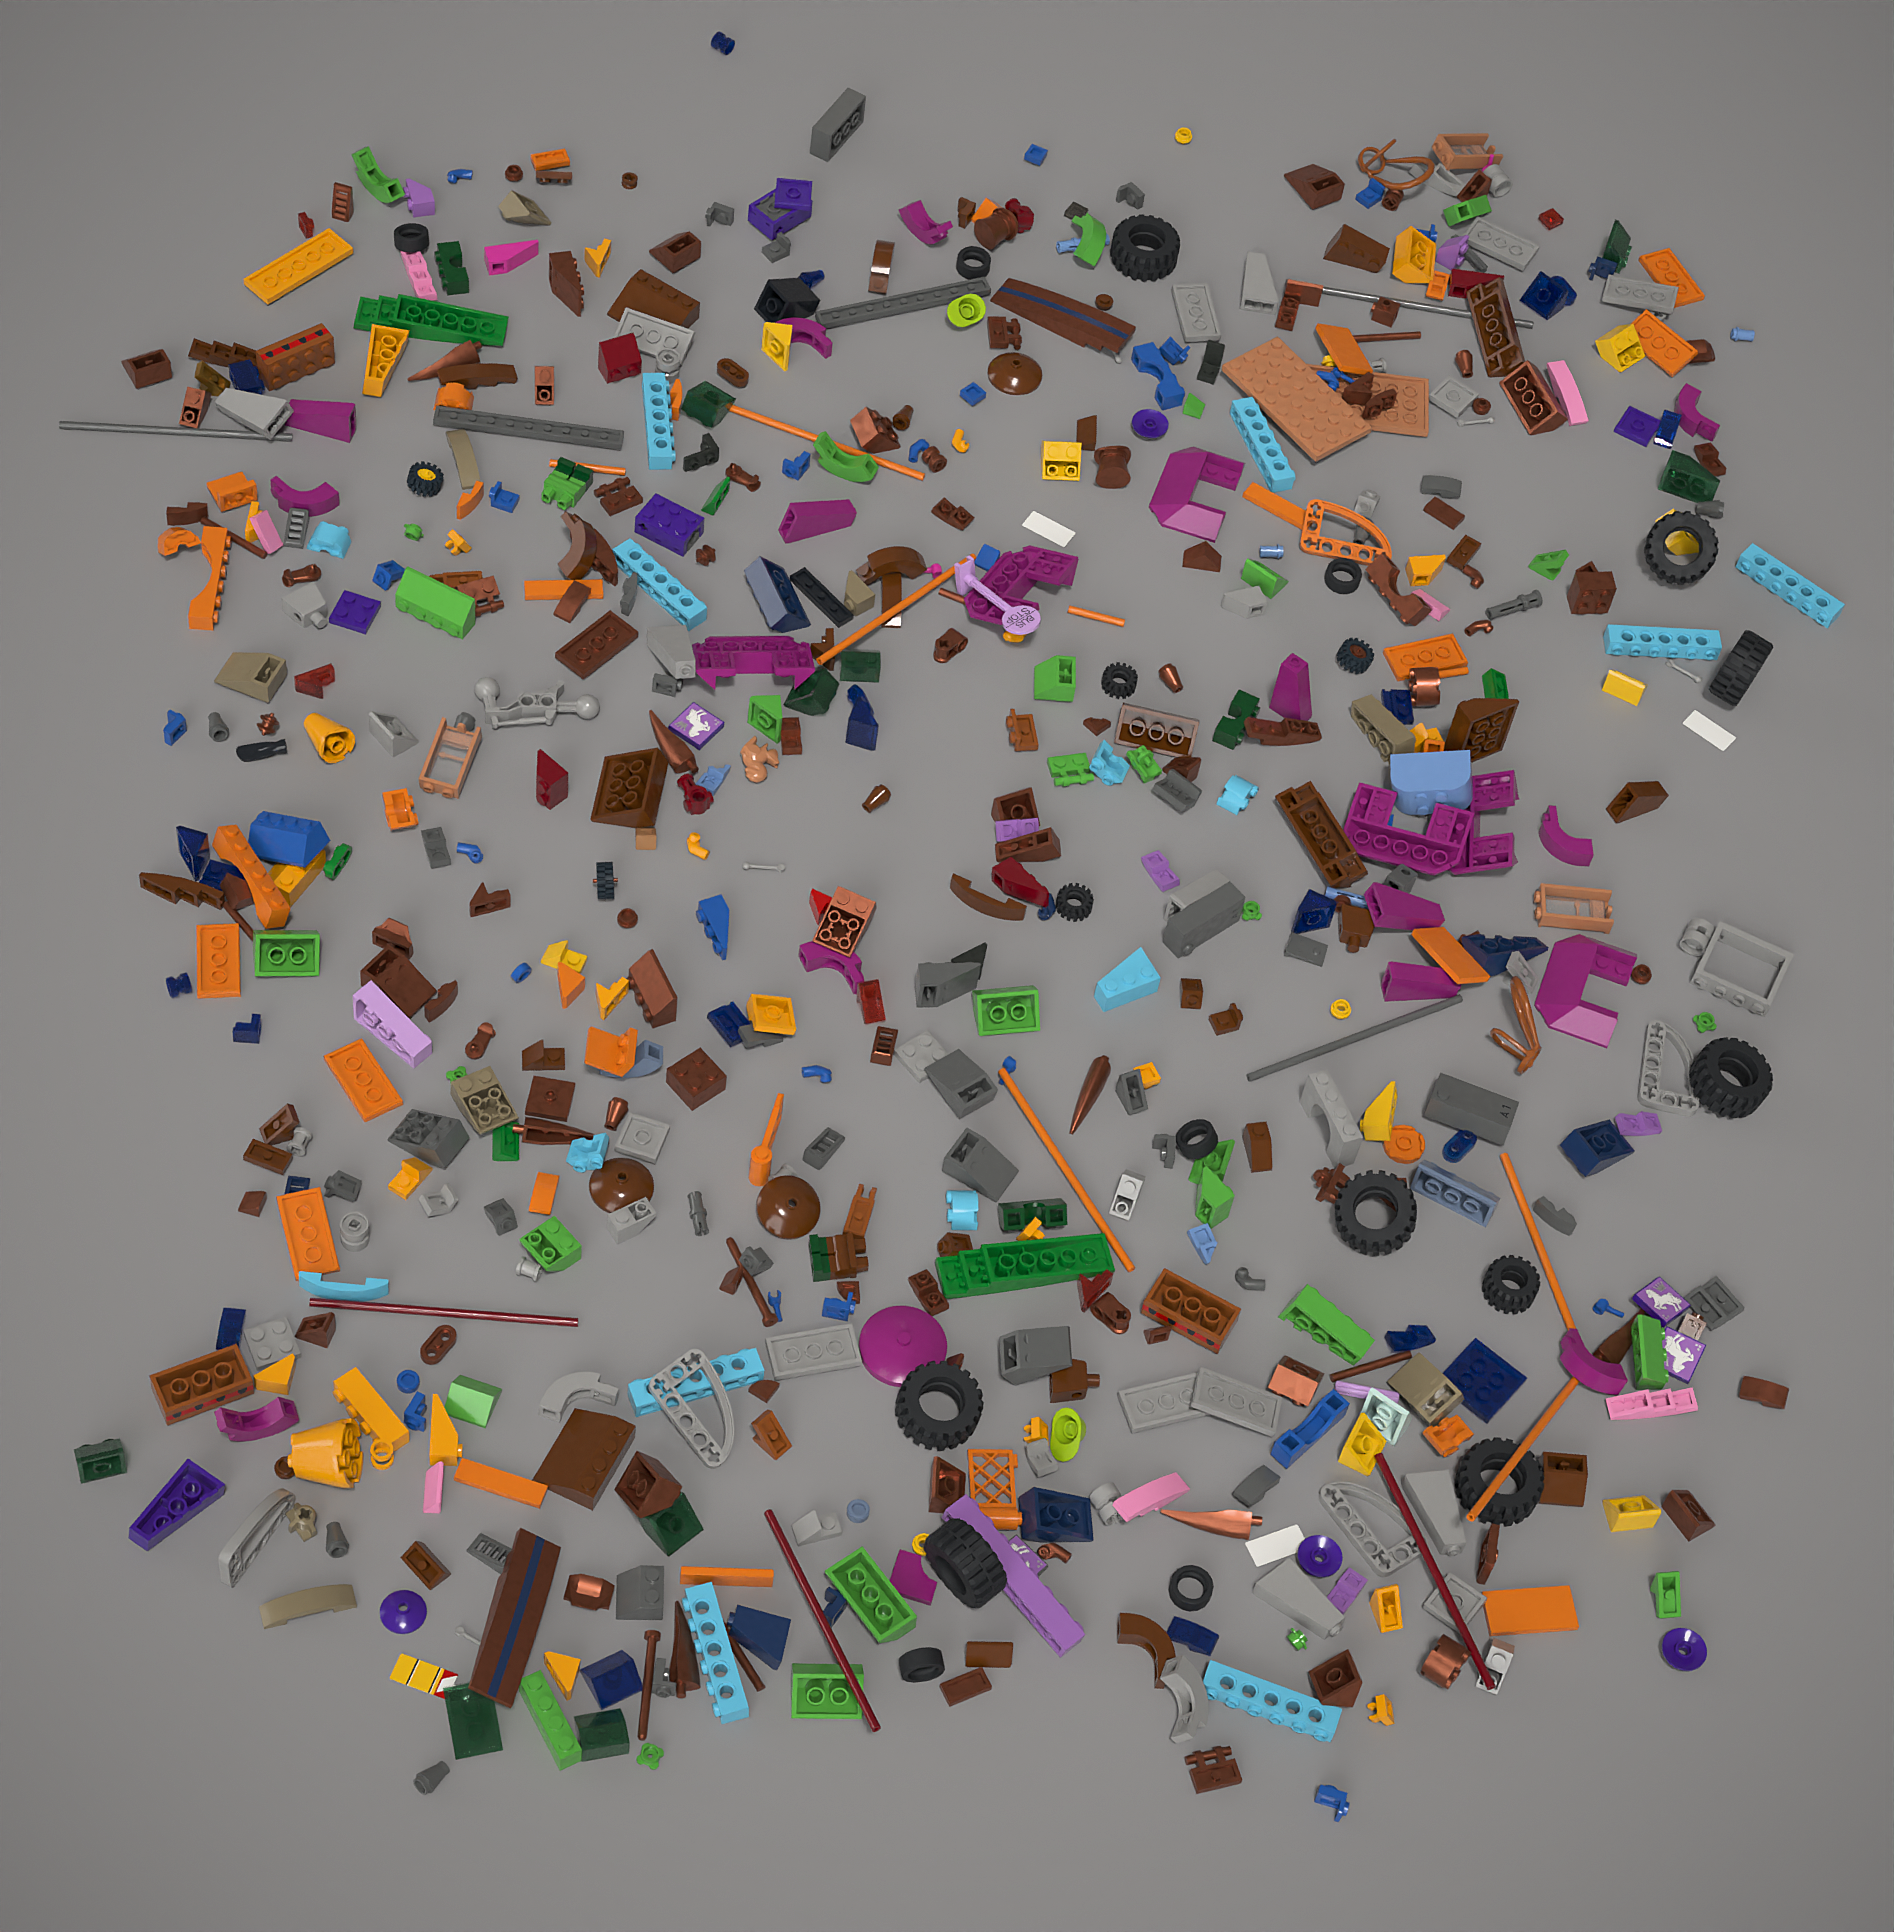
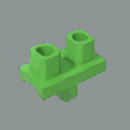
M1144 745L1136 750L1127 751L1126 756L1131 761L1130 764L1141 775L1140 778L1144 783L1154 780L1155 776L1162 773L1161 768L1153 759V752L1147 750Z

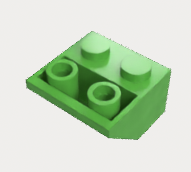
M1056 655L1034 666V699L1073 702L1076 689V657Z
M1207 1166L1202 1170L1197 1187L1195 1216L1202 1224L1208 1223L1210 1229L1228 1218L1235 1195L1229 1186H1225L1218 1175Z
M555 1216L519 1239L522 1245L546 1271H564L581 1259L582 1245Z

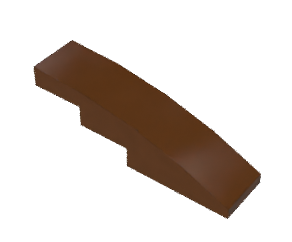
M193 339L188 354L189 357L228 368L257 371L256 350L235 342L231 347L215 340L211 345L198 339Z
M476 363L456 365L437 370L441 385L446 386V383H458L464 385V388L475 390L478 384L496 386L498 381L515 384L518 379L514 365Z
M145 872L139 874L141 888L173 904H177L182 899L196 907H199L204 902L219 910L223 908L222 905L225 902L224 892L208 885L165 874Z

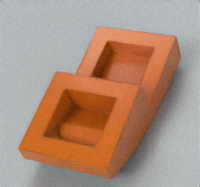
M1434 270L1433 281L1430 280L1426 297L1443 301L1450 274Z
M680 379L675 380L670 391L672 420L676 421L680 418L682 407V385Z
M476 481L471 494L462 493L457 504V519H463L478 506L484 496V482Z
M538 1172L530 1201V1212L551 1214L555 1193L559 1184V1175Z

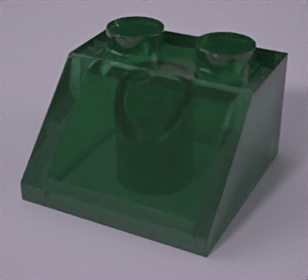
M1616 219L1602 258L1616 262L1615 273L1620 274L1621 268L1626 267L1628 257L1625 256H1629L1632 246L1629 245L1631 237L1619 220Z
M705 380L687 391L681 410L686 412L688 416L701 421L703 425L712 428L723 420L735 403L736 398Z
M845 648L839 653L840 681L879 683L881 670L879 650Z
M826 668L817 670L795 690L793 685L783 705L786 708L810 716L824 714L828 711L829 705L836 695L840 684Z
M120 1438L115 1440L107 1439L102 1443L94 1445L85 1444L74 1449L81 1484L127 1473Z
M684 1492L680 1493L671 1507L643 1518L637 1517L645 1533L667 1556H671L704 1530Z
M621 1708L574 1716L577 1739L582 1749V1762L629 1754L630 1741Z

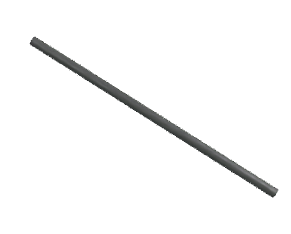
M1323 287L1322 294L1376 303L1380 297H1383ZM1384 297L1400 303V307L1473 319L1471 311ZM1514 318L1516 326L1533 328V321Z
M59 421V429L270 440L255 431ZM276 433L271 440L292 441L293 434Z
M1460 994L1248 1073L1246 1075L1247 1079L1251 1082L1461 1003L1463 1001Z

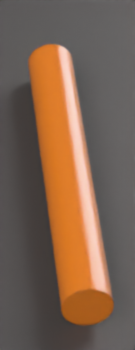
M1069 605L1068 613L1124 627L1125 619Z
M1468 667L1439 671V676L1441 679L1466 675L1469 673Z

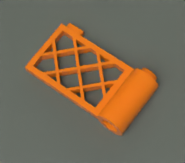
M781 1093L777 1095L761 1146H757L751 1151L748 1178L755 1186L761 1187L769 1182L768 1177L770 1176L772 1163L771 1149L782 1118L784 1094Z
M968 1449L970 1498L975 1500V1497L982 1493L989 1499L986 1503H978L979 1509L985 1516L991 1518L997 1530H1017L1018 1526L1022 1524V1512H1018L1016 1507L1014 1468H1018L1017 1454H1013V1450ZM973 1457H982L986 1462L979 1466L973 1461ZM997 1457H1008V1463L1002 1467L995 1459ZM990 1464L998 1470L993 1476L984 1470ZM979 1473L987 1479L982 1486L974 1480ZM1001 1474L1009 1479L1005 1486L996 1480ZM991 1483L999 1489L995 1495H992L985 1489ZM1004 1493L1010 1498L1011 1503H1001L997 1498Z

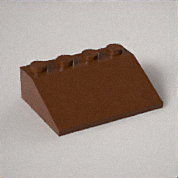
M640 269L629 279L609 309L607 316L620 322L625 308H629L688 329L699 319L700 302Z
M1473 698L1460 702L1457 705L1444 744V751L1470 750L1471 763L1502 751L1519 705L1518 699Z
M658 747L604 757L590 818L592 822L632 828L655 825L669 763Z
M575 1408L532 1481L547 1485L549 1491L593 1511L633 1443L636 1425L616 1416Z

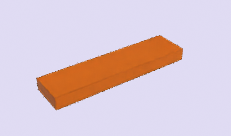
M1254 482L1244 491L1243 498L1301 530L1303 529L1306 513L1304 509ZM1314 522L1307 523V528L1309 529Z
M602 579L575 580L591 588V594L587 599H603ZM574 580L524 581L525 600L561 599Z
M465 1458L461 1459L454 1475V1481L539 1509L548 1491L547 1485Z
M682 1566L680 1572V1584L701 1585L712 1582L713 1585L772 1587L774 1578L773 1569Z

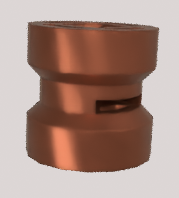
M1388 189L1382 199L1383 207L1389 211L1396 210L1404 197L1403 190Z
M936 446L927 448L922 454V460L929 464V468L934 473L941 471L947 464V459L940 455V451Z

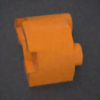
M446 383L445 387L438 388L433 410L436 409V406L472 410L473 393L464 389L462 384Z
M169 528L158 537V553L166 556L177 552L180 544L192 547L200 544L201 541L198 536L185 528Z
M407 788L382 792L385 803V816L391 831L418 825L417 814L411 811V807H414L413 797L408 795Z
M1458 1415L1451 1418L1445 1417L1438 1423V1426L1433 1427L1431 1425L1422 1433L1437 1452L1444 1457L1458 1451L1459 1448L1457 1446L1466 1440L1469 1441L1474 1435Z

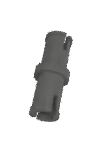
M695 1191V1200L693 1192L688 1194L691 1208L689 1214L690 1218L693 1219L695 1235L702 1236L701 1227L704 1235H707L709 1233L706 1222L707 1211L703 1207L702 1194L699 1191Z

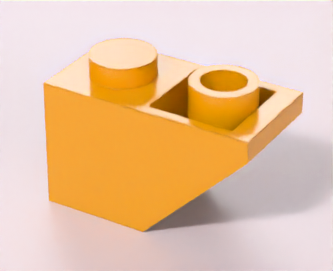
M1446 556L1409 557L1405 570L1410 586L1429 585L1441 572Z

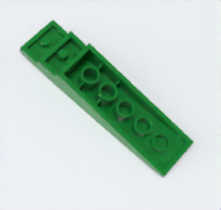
M398 294L397 299L379 295L378 300L360 296L353 328L371 331L372 324L409 330L408 338L461 344L471 340L472 344L479 341L481 345L503 346L509 317Z
M1105 1233L981 1244L980 1249L959 1251L957 1256L936 1257L935 1259L942 1293L946 1299L1029 1289L1115 1272Z

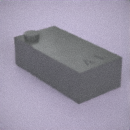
M847 88L812 127L811 155L826 162L830 161L863 123L865 95L850 88Z
M1230 881L1170 917L1167 922L1163 943L1178 959L1183 955H1189L1196 947L1240 920L1246 897Z
M1440 1072L1424 1116L1504 1145L1519 1102Z

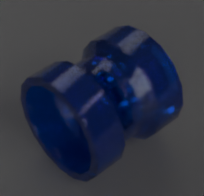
M719 31L713 36L711 46L716 50L720 49V52L724 55H728L735 46V40L730 37L727 38L725 34Z
M187 972L181 973L176 979L173 976L165 978L171 998L178 997L179 992L185 994L192 993V986Z

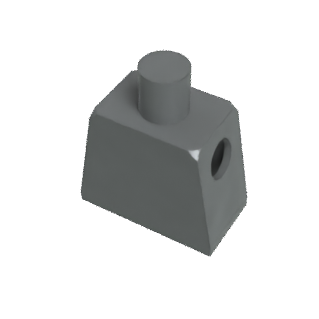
M1400 864L1387 875L1383 885L1410 893L1417 878V871L1410 869L1404 864Z

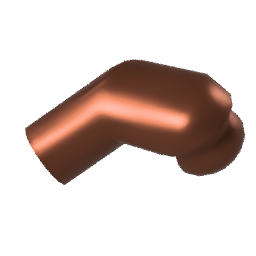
M1468 564L1464 567L1463 573L1473 578L1471 585L1479 588L1484 583L1481 573Z
M1480 620L1470 624L1464 631L1467 636H1471L1480 629H1483L1485 633H1489L1494 627L1491 625L1492 622L1490 620Z
M1057 1543L1044 1544L1038 1549V1555L1042 1559L1057 1557L1067 1563L1072 1556V1553Z

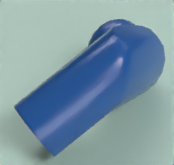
M919 439L910 446V462H917L918 452L929 448V443L925 439Z
M819 1065L801 1068L803 1078L820 1076L822 1083L831 1082L832 1072L828 1068Z

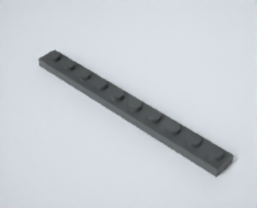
M980 277L815 311V318L825 328H831L951 303L953 300L966 294H976L979 297L990 295L991 288L986 278Z
M436 406L433 418V425L620 450L622 449L624 438L623 430Z

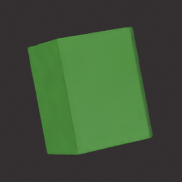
M1248 558L1245 561L1241 579L1252 587L1259 586L1262 593L1270 599L1289 582L1259 561Z
M780 695L751 696L749 699L747 723L778 744L781 738L783 718Z
M1231 1139L1218 1142L1216 1148L1209 1155L1195 1159L1188 1180L1199 1184L1202 1170L1207 1166L1223 1182L1235 1141Z
M459 1375L451 1382L444 1408L450 1417L486 1428L502 1393V1389Z

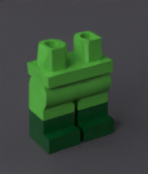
M560 457L556 468L544 481L542 501L549 503L554 499L557 501V506L563 510H566L569 506L574 508L576 503L593 484V470L580 464L576 466L575 462Z

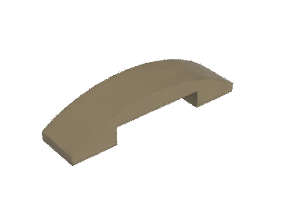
M465 429L446 431L445 434L454 455L462 490L472 489L475 482L480 481V476L469 437Z
M349 1584L305 1589L281 1596L259 1606L264 1629L285 1625L289 1619L331 1609L336 1613L357 1608L353 1587Z

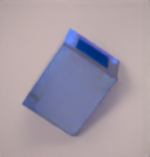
M252 1014L251 1023L236 1022L232 1030L233 1042L259 1044L262 1028L261 1014Z

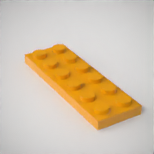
M328 228L244 278V285L265 303L270 304L353 254V247Z

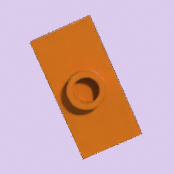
M565 149L531 154L530 157L535 171L570 165V159Z

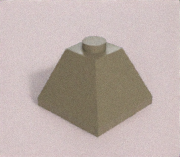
M513 190L509 192L498 206L503 212L502 216L508 221L513 220L518 223L549 226L552 223L534 200Z

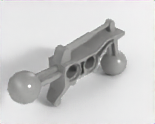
M484 677L479 679L475 685L476 696L484 701L485 723L492 724L493 728H498V726L522 725L541 722L551 725L556 720V712H576L583 719H592L598 714L600 709L598 699L589 694L580 696L577 701H557L558 697L564 692V682L562 680L557 681L555 686L548 688L546 691L540 689L538 693L519 692L517 700L504 707H497L496 698L499 695L500 687L495 679Z

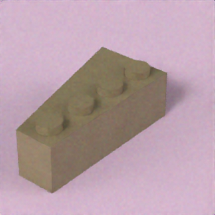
M1372 694L1352 701V719L1364 735L1368 734L1373 748L1378 747L1381 751L1380 757L1384 762L1388 761L1390 764V754L1414 753L1416 742L1414 734Z

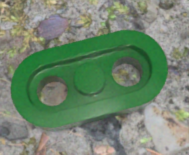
M342 843L335 848L331 860H327L323 867L325 877L332 880L337 878L351 856L352 846Z

